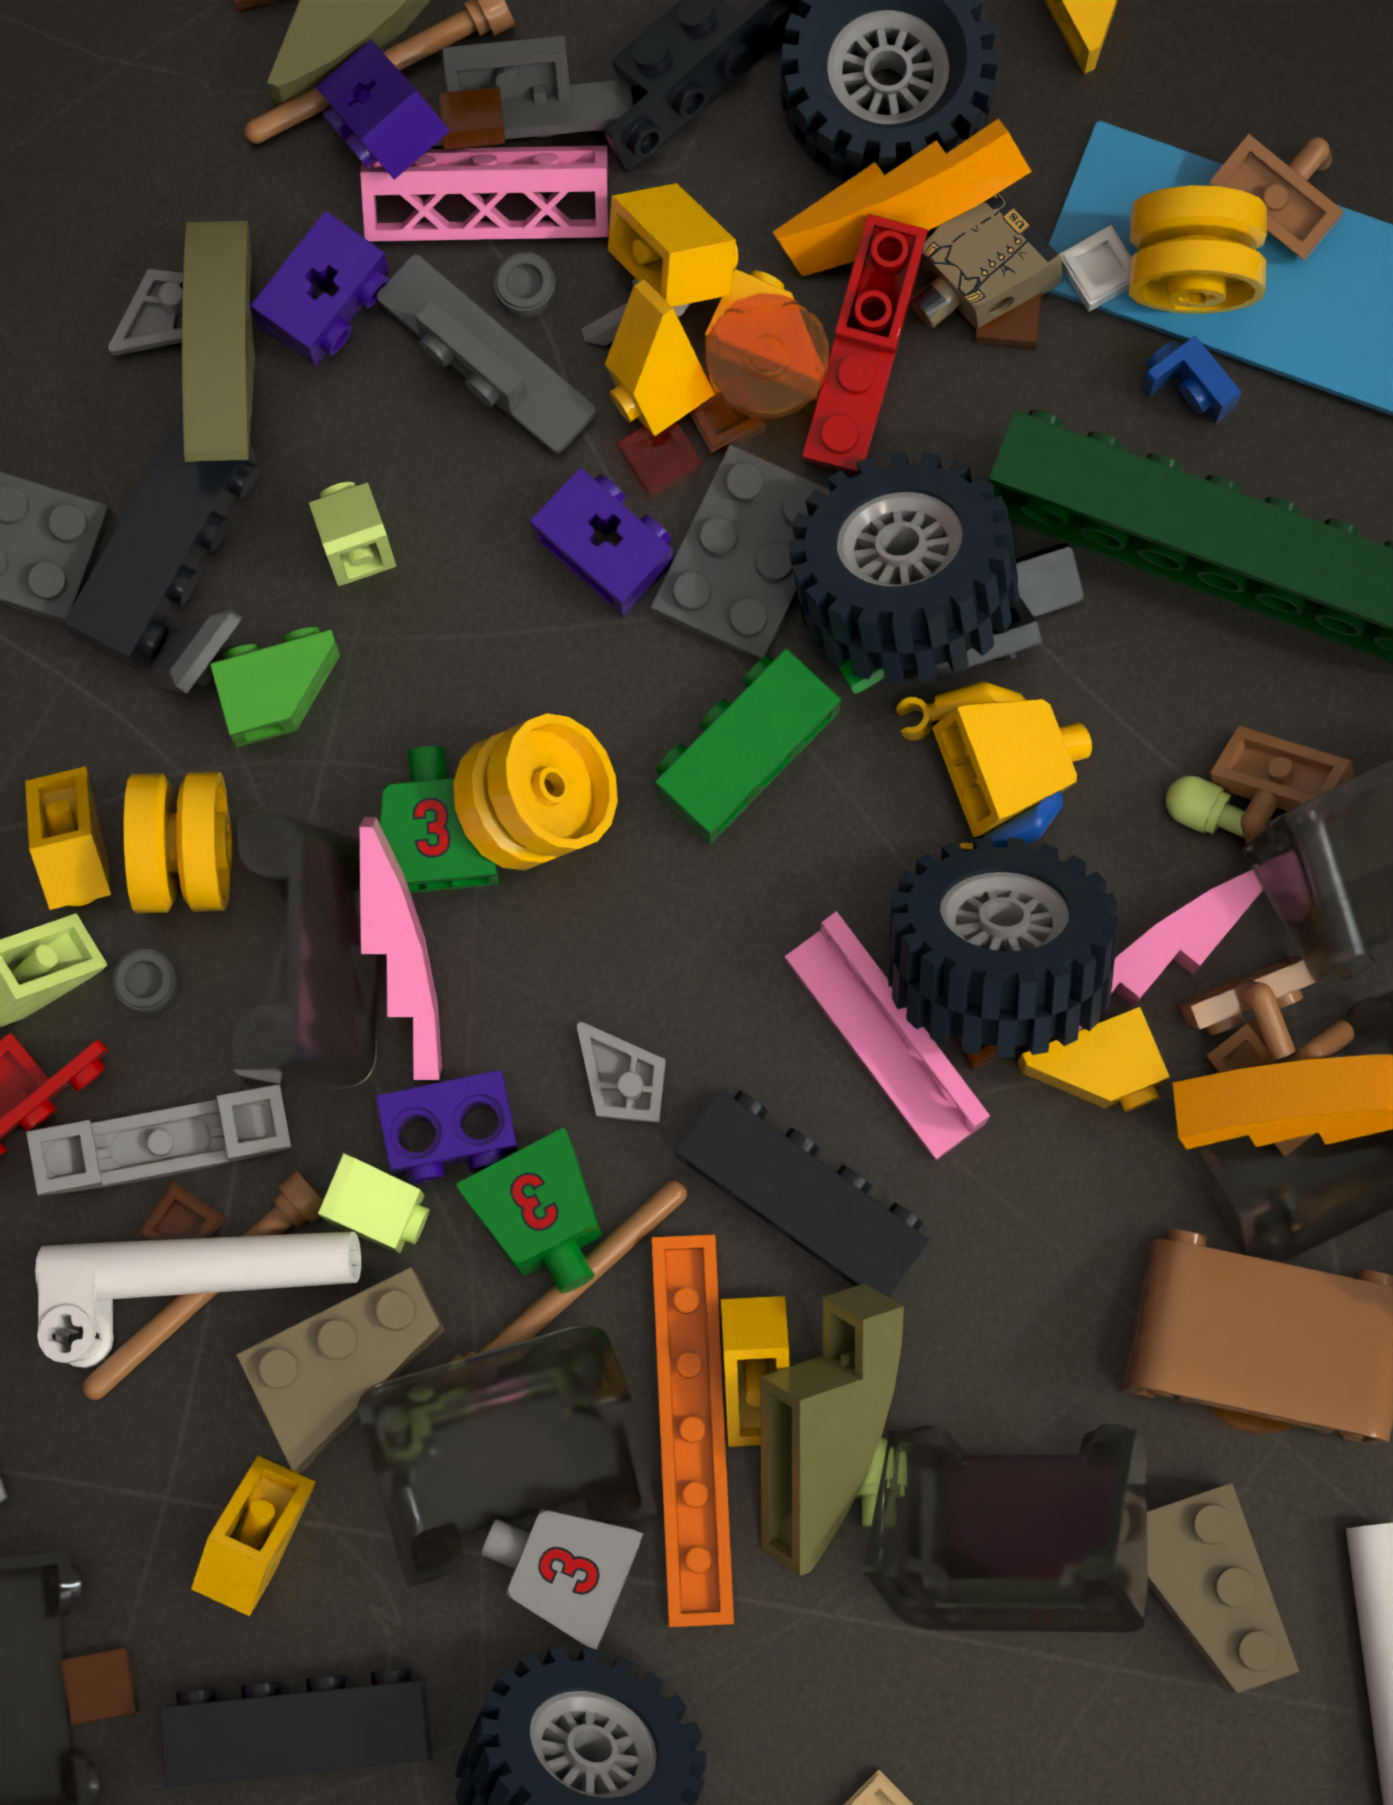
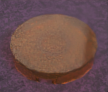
M759 293L735 301L724 311V314L717 320L715 326L713 325L707 336L705 365L713 390L730 408L749 417L776 419L798 412L817 396L828 372L829 343L822 323L812 312L810 314L804 307L798 305V301L785 295Z

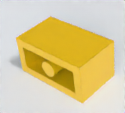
M677 183L611 196L608 251L639 282L645 279L672 307L731 295L733 269L738 264L736 240Z

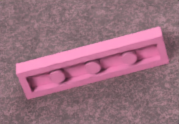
M607 146L429 149L395 180L378 161L369 169L363 162L361 165L364 238L368 241L609 237ZM595 191L596 219L570 220L555 205L568 192ZM540 192H553V193H552L548 198H546V197H545L544 195H542ZM479 193L492 194L487 199H485ZM507 193H524L538 208L526 220L509 221L494 206ZM419 194H431L426 200L419 196ZM446 194H462L477 209L465 221L449 222L433 207ZM376 195H401L416 210L404 222L377 223ZM547 214V215H548L549 217H551L553 220H541V219ZM486 215L492 221L480 220ZM425 216L430 222L419 221Z
M837 911L821 922L819 932L785 956V962L934 1161L986 1124L990 1117L989 1113L935 1041L930 1038L924 1027L916 1029L906 1020L907 1007L897 1009L892 1000V987H888L887 977Z

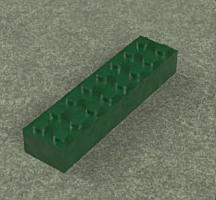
M1017 410L1014 411L988 479L993 484L995 498L1002 496L1007 506L1010 523L1393 664V541H1385L1384 545L1360 537L1361 531L1347 522L1337 519H1326L1322 523L1300 515L1301 509L1297 505L1281 498L1267 497L1265 501L1243 494L1241 493L1242 488L1240 485L1221 476L1208 475L1205 479L1183 472L1181 471L1182 465L1167 456L1149 453L1145 458L1123 450V444L1110 435L1100 432H1088L1087 436L1071 431L1063 428L1064 422L1050 413L1040 410H1030L1028 414Z

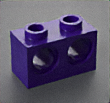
M502 1070L376 1095L390 1171L395 1177L406 1175L408 1184L424 1183L445 1177L444 1167L469 1162L470 1171H481L506 1158V1154L519 1151ZM476 1108L491 1109L498 1115V1126L495 1132L490 1137L481 1140L468 1137L463 1131V1122L467 1114ZM413 1121H427L435 1127V1139L432 1145L425 1151L418 1153L404 1149L401 1144V1135L404 1128Z

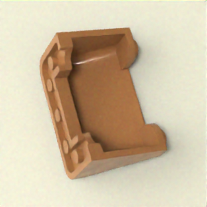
M1169 1229L1168 1239H1154L1151 1242L1122 1392L1154 1398L1155 1395L1173 1398V1395H1176L1177 1402L1187 1404L1192 1402L1313 1428L1316 1432L1329 1434L1339 1430V1435H1342L1343 1440L1371 1446L1389 1443L1393 1423V1275L1359 1269L1355 1279L1206 1247L1207 1236L1178 1229Z

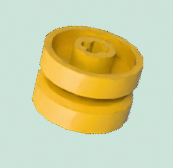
M1189 185L1164 188L1144 194L1132 202L1130 210V242L1139 251L1132 255L1130 259L1128 295L1136 303L1154 310L1184 314L1229 312L1251 306L1263 299L1266 290V259L1256 249L1264 245L1267 236L1266 204L1259 197L1248 192L1221 186Z
M548 713L509 728L507 731L475 743L461 758L453 782L455 811L464 834L482 856L502 868L527 870L598 842L611 826L618 803L616 775L604 747L589 729L572 718Z
M220 771L188 772L179 787L177 807L173 787L163 773L131 774L128 778L124 802V856L128 895L131 907L135 913H168L177 898L179 879L183 899L193 912L225 911L230 891L232 831L226 787Z

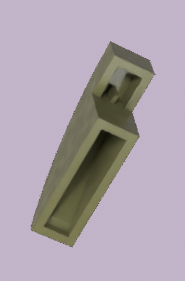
M300 0L267 81L273 105L279 106L318 86L371 39L383 51L409 27L431 0Z
M248 221L186 222L182 298V395L185 462L249 460L255 351L250 306L252 261Z
M866 1284L823 1297V1356L760 1376L761 1550L799 1576L812 1571L847 1516L867 1475L879 1444L895 1389L902 1348L904 1305Z

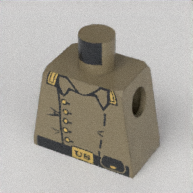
M999 192L978 206L941 224L925 242L921 263L923 272L931 282L911 298L910 305L917 316L932 329L956 309L974 328H979L1040 293L1041 295L1047 293L1063 282L1062 257Z

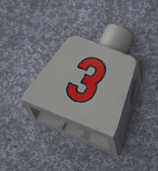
M540 1509L531 1533L495 1519L481 1555L516 1569L507 1589V1596L585 1646L597 1650L644 1534L629 1528Z

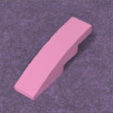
M364 817L360 825L361 954H387V1017H413L414 1080H439L442 1070L438 1001L425 936L405 876L377 817Z
M1267 862L1210 889L1155 924L1115 958L1111 994L1115 991L1134 1007L1172 960L1176 961L1193 975L1280 869L1271 862Z

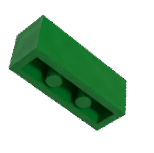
M787 648L775 660L769 655L763 657L742 681L748 688L732 704L723 699L715 705L699 724L704 733L688 749L682 743L678 744L663 758L656 768V771L661 775L655 781L656 794L709 844L748 807L840 711L841 699Z

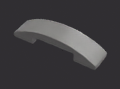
M280 1084L219 1095L217 1100L100 1122L91 1123L90 1120L26 1132L38 1196L160 1178L233 1163L291 1148Z

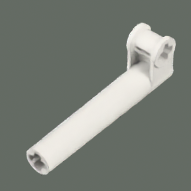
M352 1231L42 1246L38 1251L35 1269L38 1289L37 1336L39 1346L44 1354L53 1361L68 1363L81 1368L97 1366L107 1358L112 1350L114 1340L113 1299L357 1283L361 1273V1249L358 1236ZM80 1327L83 1328V1338L73 1341L70 1346L68 1343L69 1334L78 1333ZM96 1333L99 1335V1339L95 1338ZM52 1334L56 1335V1340L52 1338Z
M1384 1523L1345 1529L1383 1805H1393V1523Z

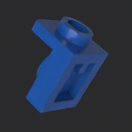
M1195 335L1180 347L1175 341L1169 342L1146 362L1149 371L1145 375L1142 389L1149 397L1178 377L1181 380V383L1178 385L1179 390L1189 406L1199 414L1206 411L1215 423L1219 422L1236 408L1242 393L1241 390Z

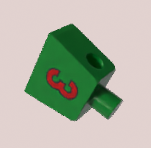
M423 746L408 750L410 782L384 786L380 826L405 876L410 893L500 885L496 863L482 856L464 834L455 811L453 787L455 778L448 779L445 748L442 746Z
M564 1127L456 1184L468 1207L523 1277L546 1266L561 1294L574 1291L593 1279L595 1275L581 1247L598 1239L602 1233L575 1149Z

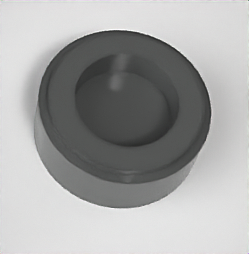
M523 252L509 256L499 265L494 276L496 298L501 307L513 316L521 318L537 316L547 310L554 300L556 293L554 272L549 263L536 254Z
M137 949L129 952L121 958L113 973L112 981L116 996L127 1008L137 1013L152 1014L163 1010L172 1002L178 990V975L175 967L166 956L156 950Z

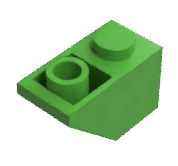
M318 627L298 629L286 634L283 637L284 643L264 649H260L258 644L241 645L224 652V660L210 664L229 735L236 747L297 731L340 657L332 630L320 633Z

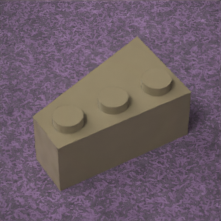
M410 1267L237 1354V1357L292 1472L301 1474L315 1460L314 1458L342 1430H345L358 1417V1414L388 1387L445 1329L417 1272Z
M1232 1483L1223 1484L1102 1526L1138 1571L1139 1576L1148 1588L1154 1592L1174 1618L1178 1627L1227 1691L1239 1693L1299 1672Z

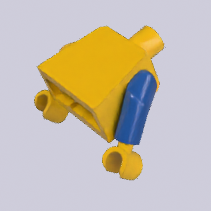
M978 682L935 696V701L930 704H926L917 697H907L901 700L896 708L898 715H906L913 711L924 714L922 721L917 726L902 729L900 731L902 736L910 741H920L926 738L933 729L973 838L983 834L984 838L991 837L993 847H1007L1008 837L1025 839V847L1040 839L1063 808L1062 792L1077 782V773L1073 762L1088 758L1092 751L1091 737L1083 724L1078 722L1059 728L1051 705L1045 700H1025L1020 693L988 682ZM940 720L937 724L933 726V722ZM972 843L959 844L963 851L973 850Z

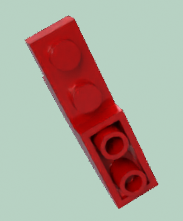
M872 214L867 215L835 330L834 343L803 451V461L859 475L856 462L865 460L868 456L903 331L928 229Z

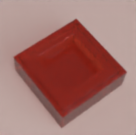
M677 421L656 436L646 427H643L618 442L619 451L650 499L703 468L702 460Z

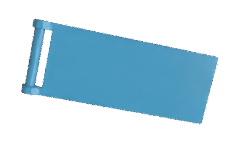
M1098 121L1090 136L1049 244L1060 254L1112 225L1130 256L1139 251L1130 242V210L1132 202L1144 194L1164 188L1189 185L1210 186L1209 181L1223 164L1109 123ZM1339 206L1344 210V216L1305 262L1267 232L1264 245L1256 249L1266 259V290L1264 297L1245 308L1209 314L1173 313L1154 310L1136 303L1128 295L1129 290L1095 308L1183 341H1188L1195 335L1208 350L1393 416V224ZM1063 272V282L1048 292L1083 304Z

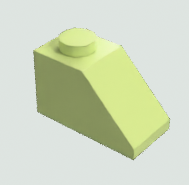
M342 482L332 485L320 493V499L309 502L326 556L338 586L397 567L368 482L359 486H355L354 482Z
M77 913L0 940V1027L28 1017L99 974L108 966Z
M343 1153L318 1214L333 1227L345 1232L354 1231L358 1237L400 1254L405 1241L414 1245L418 1241L426 1223L429 1209L421 1206L425 1195L419 1188Z

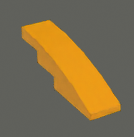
M998 118L948 153H945L936 140L886 175L883 174L876 162H874L774 230L773 234L801 276L804 277L854 262L868 214L921 227L929 231L978 206L1032 171L1009 131Z
M1393 1054L1299 1060L1236 1069L1173 1082L1178 1138L1186 1150L1249 1135L1254 1145L1259 1147L1319 1133L1325 1145L1393 1129Z

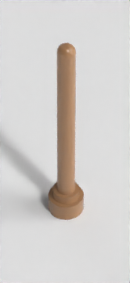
M468 0L463 3L465 10L383 51V53L401 71L474 32H477L479 36L488 32L495 36L515 26V23L505 0ZM314 87L250 120L244 128L245 137L251 143L258 144L331 107V105Z
M296 1170L278 1186L281 1193L273 1199L276 1206L243 1236L282 1235L293 1224L297 1228L307 1220L313 1224L321 1217L318 1212L324 1197L299 1170ZM218 1292L177 1295L84 1380L82 1385L84 1395L91 1400L103 1398Z
M678 1180L668 1181L585 1256L595 1275L592 1280L580 1288L565 1294H561L556 1284H554L479 1353L476 1354L471 1350L463 1358L457 1354L439 1370L442 1376L472 1409L492 1393L489 1386L498 1379L494 1373L684 1202L687 1197L685 1185Z

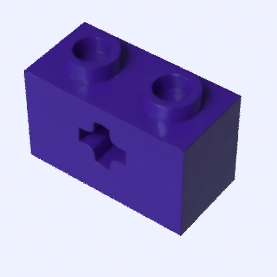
M372 39L316 87L331 105L323 113L328 122L368 169L378 161L394 180L450 132L419 92Z
M325 210L250 305L257 325L316 366L326 353L333 356L341 349L352 330V326L349 323L362 306L371 308L378 301L377 293L389 282L387 277L389 269L385 253ZM333 285L335 286L337 293L333 297L323 293L316 300L314 291L317 288L327 292Z
M580 467L530 520L532 537L618 614L624 617L670 568L673 562V549L668 544L672 541V538L649 515L645 514L641 519H638L623 505L626 501L625 495L611 480L602 474L593 479ZM598 530L607 536L613 530L617 531L618 544L614 547L611 543L605 541L597 547L595 532Z

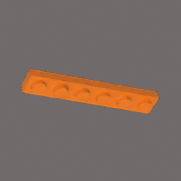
M716 1235L652 1237L669 1627L734 1624Z

